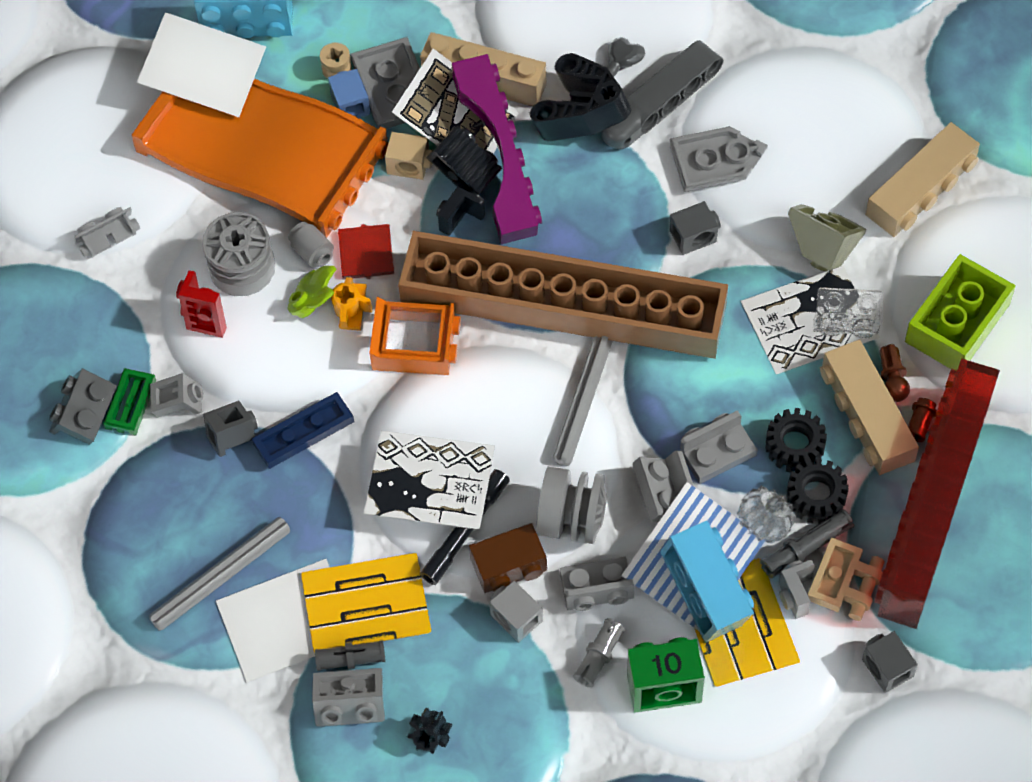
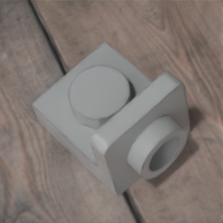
M184 373L150 384L151 413L155 416L161 417L183 409H187L195 415L202 413L203 390L201 385Z

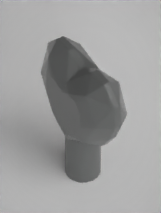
M623 37L614 39L609 45L608 58L610 63L607 66L613 77L621 68H629L640 62L645 56L644 46L630 44L628 39Z

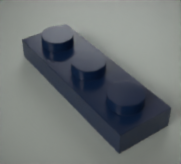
M335 392L252 438L253 445L267 467L271 469L354 423V416L339 393Z

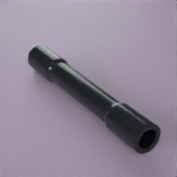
M494 469L489 477L483 515L495 503L510 482L509 477L498 469ZM455 526L442 546L435 551L422 569L420 576L428 583L437 585L453 562L454 556L474 529Z

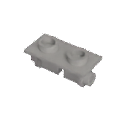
M121 207L115 208L105 215L106 219L96 225L91 221L77 229L78 234L74 236V242L77 244L82 241L83 245L79 246V249L84 258L89 255L94 257L111 248L106 238L110 234L116 244L136 235V231L141 228L135 218L131 220L128 218L131 216V207L125 210Z

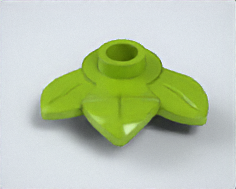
M327 265L318 268L316 271L311 270L298 283L295 292L290 296L288 311L294 316L297 315L299 318H305L313 313L317 307L325 303L334 294V291L327 287L337 268Z

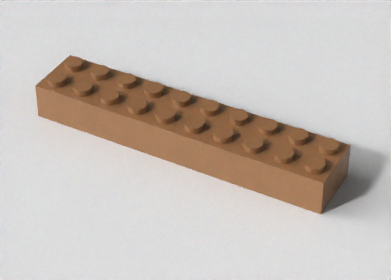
M419 231L412 232L398 284L400 301L405 303L451 305V303H454L456 314L593 338L595 336L600 338L607 336L609 337L608 340L714 359H716L728 295V284Z

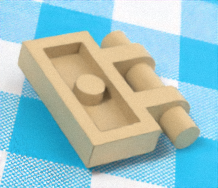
M831 537L808 592V597L811 602L839 612L843 601L848 602L852 605L849 617L853 620L861 621L864 612L868 611L873 602L871 595L875 585H879L883 577L881 570L885 561L881 557L872 556L869 565L860 562L863 549ZM854 575L862 578L859 590L849 587Z

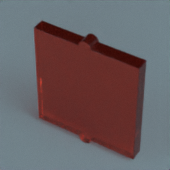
M362 224L361 227L338 229L342 279H346V277H365L369 280L372 276L394 274L389 224L373 226Z

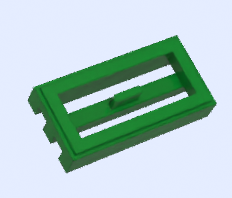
M124 368L104 421L105 429L112 430V428H115L121 433L128 431L130 435H137L151 396L150 384L156 382L154 374ZM131 378H135L120 421H118L116 417ZM144 380L145 383L141 391L140 397L138 399L136 408L134 410L132 419L130 423H128L136 398L138 396L139 390Z

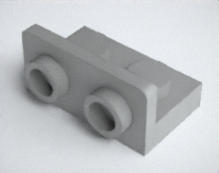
M739 411L731 414L723 413L717 416L711 424L701 429L696 427L689 430L681 439L680 451L683 452L685 461L699 484L757 456L758 449L741 425L742 416Z
M674 451L666 459L639 457L632 463L650 522H659L687 482L694 487L682 451Z
M626 556L560 568L567 610L586 611L592 609L595 605L604 603L620 605L629 599H633V580H627L621 576L628 567Z
M382 668L313 673L312 703L316 726L383 722L385 720Z

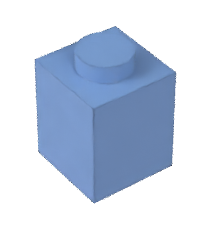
M357 69L342 71L328 77L330 93L335 107L357 118L371 114L368 95Z

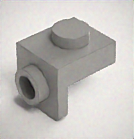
M812 560L803 563L802 561H794L785 566L780 574V599L786 610L791 609L795 619L806 616L809 612L811 601L802 582L813 577L815 565Z

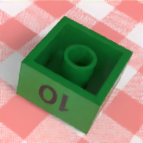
M678 637L669 640L668 643L658 645L645 642L627 650V679L634 713L702 703L705 677L697 639L688 640L685 637Z

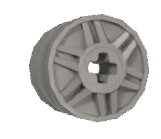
M231 212L219 216L208 225L203 235L202 247L214 285L222 292L232 296H249L260 292L266 287L275 273V259L265 224L251 214Z
M547 466L538 506L537 535L559 539L564 526L571 525L572 541L578 542L581 527L585 528V543L594 544L605 515L607 500L605 475L595 474L592 488H588V473L582 472L577 486L571 485L569 469Z

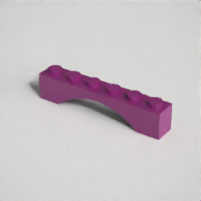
M488 54L452 62L451 75L459 102L484 122L494 137L500 152L503 179L500 192L493 205V219L500 244L537 236L538 224H542L541 213L538 205L533 206L530 196L534 195L530 177L524 178L521 167L525 166V160L521 148H515L513 139L517 138L513 120H507L505 110H508V102L505 92H499L496 82L500 81V75L496 63H490Z

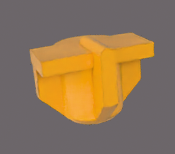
M346 277L344 283H340L333 288L334 294L331 296L335 314L340 318L339 329L361 331L363 312L372 313L371 300L366 297L367 284L354 283L353 278Z

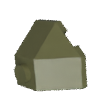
M803 204L791 207L788 215L802 256L811 260L810 264L821 271H830L841 267L867 230L839 214L819 212L816 215L813 214L815 210L813 207Z

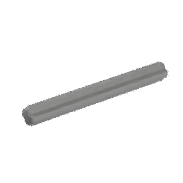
M595 336L553 455V460L559 465L569 466L572 463L613 342L608 340L609 337L602 336L601 338Z
M277 517L152 612L149 616L152 624L159 631L165 629L288 535L290 528L285 520Z

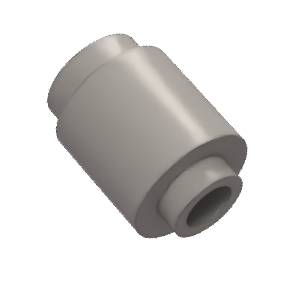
M300 222L292 228L288 235V239L291 242L290 245L309 266L321 267L332 259L334 245L313 224Z

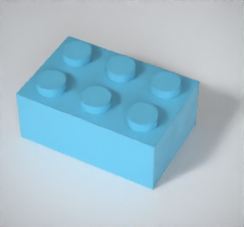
M194 0L198 21L201 25L241 38L292 36V0Z
M708 520L671 536L660 551L705 643L741 627L754 614L752 610L754 608L753 599L747 589L742 590L736 578L739 576L737 567L731 558H726L721 548L723 546L722 537L715 527L711 528Z

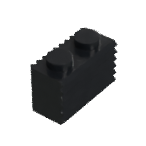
M455 126L426 157L456 187L458 186L466 191H474L478 195L502 169L497 164L496 156L490 151L479 147L475 143L473 134L464 128L461 129L460 126Z

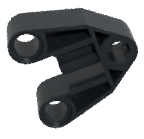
M574 53L562 55L554 65L555 71L565 90L570 93L571 100H543L536 103L530 110L531 120L540 136L546 141L594 135L624 121L631 114V106L621 86L608 68Z

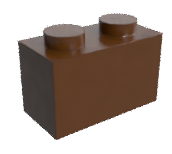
M532 523L469 545L470 560L484 594L490 591L495 592L502 586L507 587L514 580L516 582L523 579L526 581L534 580L547 571V556Z

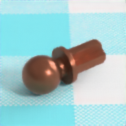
M888 344L881 347L879 351L883 367L880 374L882 379L887 380L885 386L894 402H900L905 400L910 393V385L903 378L907 374V370L902 366L899 348L894 344Z

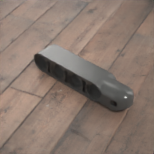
M701 40L692 43L627 98L631 106V114L624 121L601 131L602 140L612 148H628L713 78L721 69L724 61L723 58Z

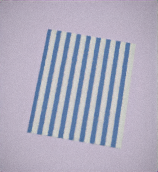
M687 482L621 576L627 580L632 579L635 586L698 630L660 553L671 536L708 520L711 528L715 527L719 531L723 540L721 548L726 558H731L734 561L739 576L736 578L739 580L766 541V538Z

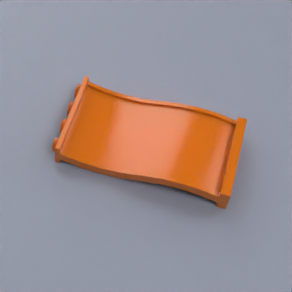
M257 79L253 80L239 117L162 91L131 135L137 153L146 157L150 154L189 176L228 191L256 199L302 222L313 224L326 238L332 230H336L340 226L343 213L348 206H352L355 203L360 187L364 182L367 183L371 179L374 166L379 159H384L389 144L386 128L382 126L377 129L337 107L308 96L269 85Z

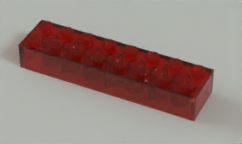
M961 358L958 369L951 368L934 424H932L925 451L919 462L915 481H913L905 511L903 510L895 540H893L888 561L878 585L874 603L880 604L878 617L914 629L918 627L1000 372L998 369Z

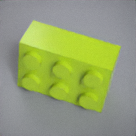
M959 254L909 322L905 343L961 374L1010 306L1016 285Z

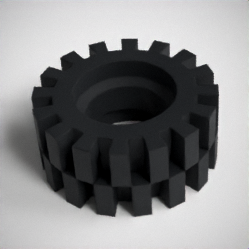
M795 408L794 414H790V410L786 409L783 410V416L779 413L775 415L774 422L770 421L766 435L765 448L766 452H769L768 458L771 462L776 459V467L781 469L783 464L786 465V472L790 473L792 467H796L799 463L804 467L806 460L811 459V463L814 464L816 458H821L824 455L827 440L826 428L824 424L820 425V418L816 415L811 419L812 412L806 410L804 415H801V408ZM789 432H800L807 436L809 443L803 449H791L785 445L783 438Z
M816 458L815 464L811 463V459L805 460L804 467L799 463L795 467V472H791L787 486L786 499L787 503L790 502V510L792 512L797 510V517L801 520L804 515L808 516L807 522L812 524L813 518H818L819 524L825 521L826 517L830 518L843 509L849 490L846 474L841 476L842 469L839 466L833 469V462L829 460L826 465H822V458ZM810 482H821L828 486L830 495L825 500H813L806 495L804 488Z

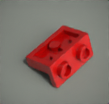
M188 270L185 280H180L176 291V297L180 300L181 304L180 314L184 317L186 329L223 338L227 326L220 293L205 287L199 288L196 272Z

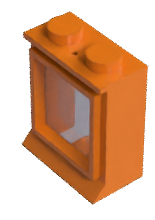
M377 297L369 352L372 370L449 375L450 363L456 364L457 344H453V337L460 334L461 317L455 316L454 303H451V305L390 302Z

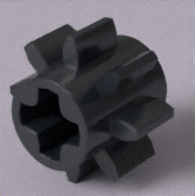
M427 707L424 709L421 717L417 714L412 716L409 722L411 729L407 734V738L413 740L417 750L430 751L431 754H434L438 745L446 747L450 739L448 733L452 723L446 722L442 711H430Z

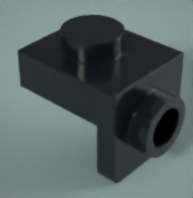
M457 186L449 199L443 200L437 209L436 216L438 217L439 231L450 236L466 213L482 220L485 216L484 200L476 192L466 191Z

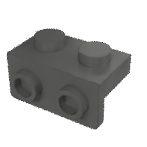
M83 368L74 376L69 375L61 389V393L65 394L61 404L57 403L50 414L49 420L53 423L49 432L55 435L61 430L90 445L95 440L117 385Z

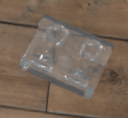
M818 288L813 332H821L825 336H838L840 333L854 334L858 338H869L873 335H878L883 321L882 291Z

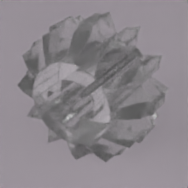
M760 486L758 489L753 488L743 497L736 513L741 519L739 524L749 530L748 534L755 535L759 542L764 539L769 544L785 538L791 531L796 518L795 513L791 511L793 506L786 503L784 496H779L774 489L769 491L763 486Z

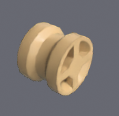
M334 42L325 45L321 49L319 56L322 64V73L327 79L339 72L352 70L349 49L345 45Z

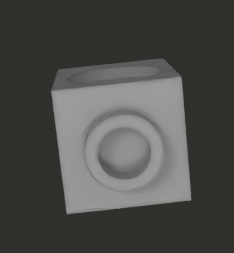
M515 580L509 586H502L497 589L490 599L491 616L518 643L543 622V608Z

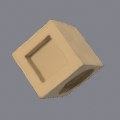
M391 132L385 155L387 174L423 180L426 168L431 169L432 163L426 158L432 151L429 150L428 139L424 136Z

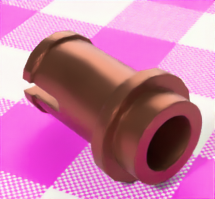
M918 398L917 402L912 404L913 414L908 428L916 442L925 441L932 418L936 417L938 412L936 403L927 398Z

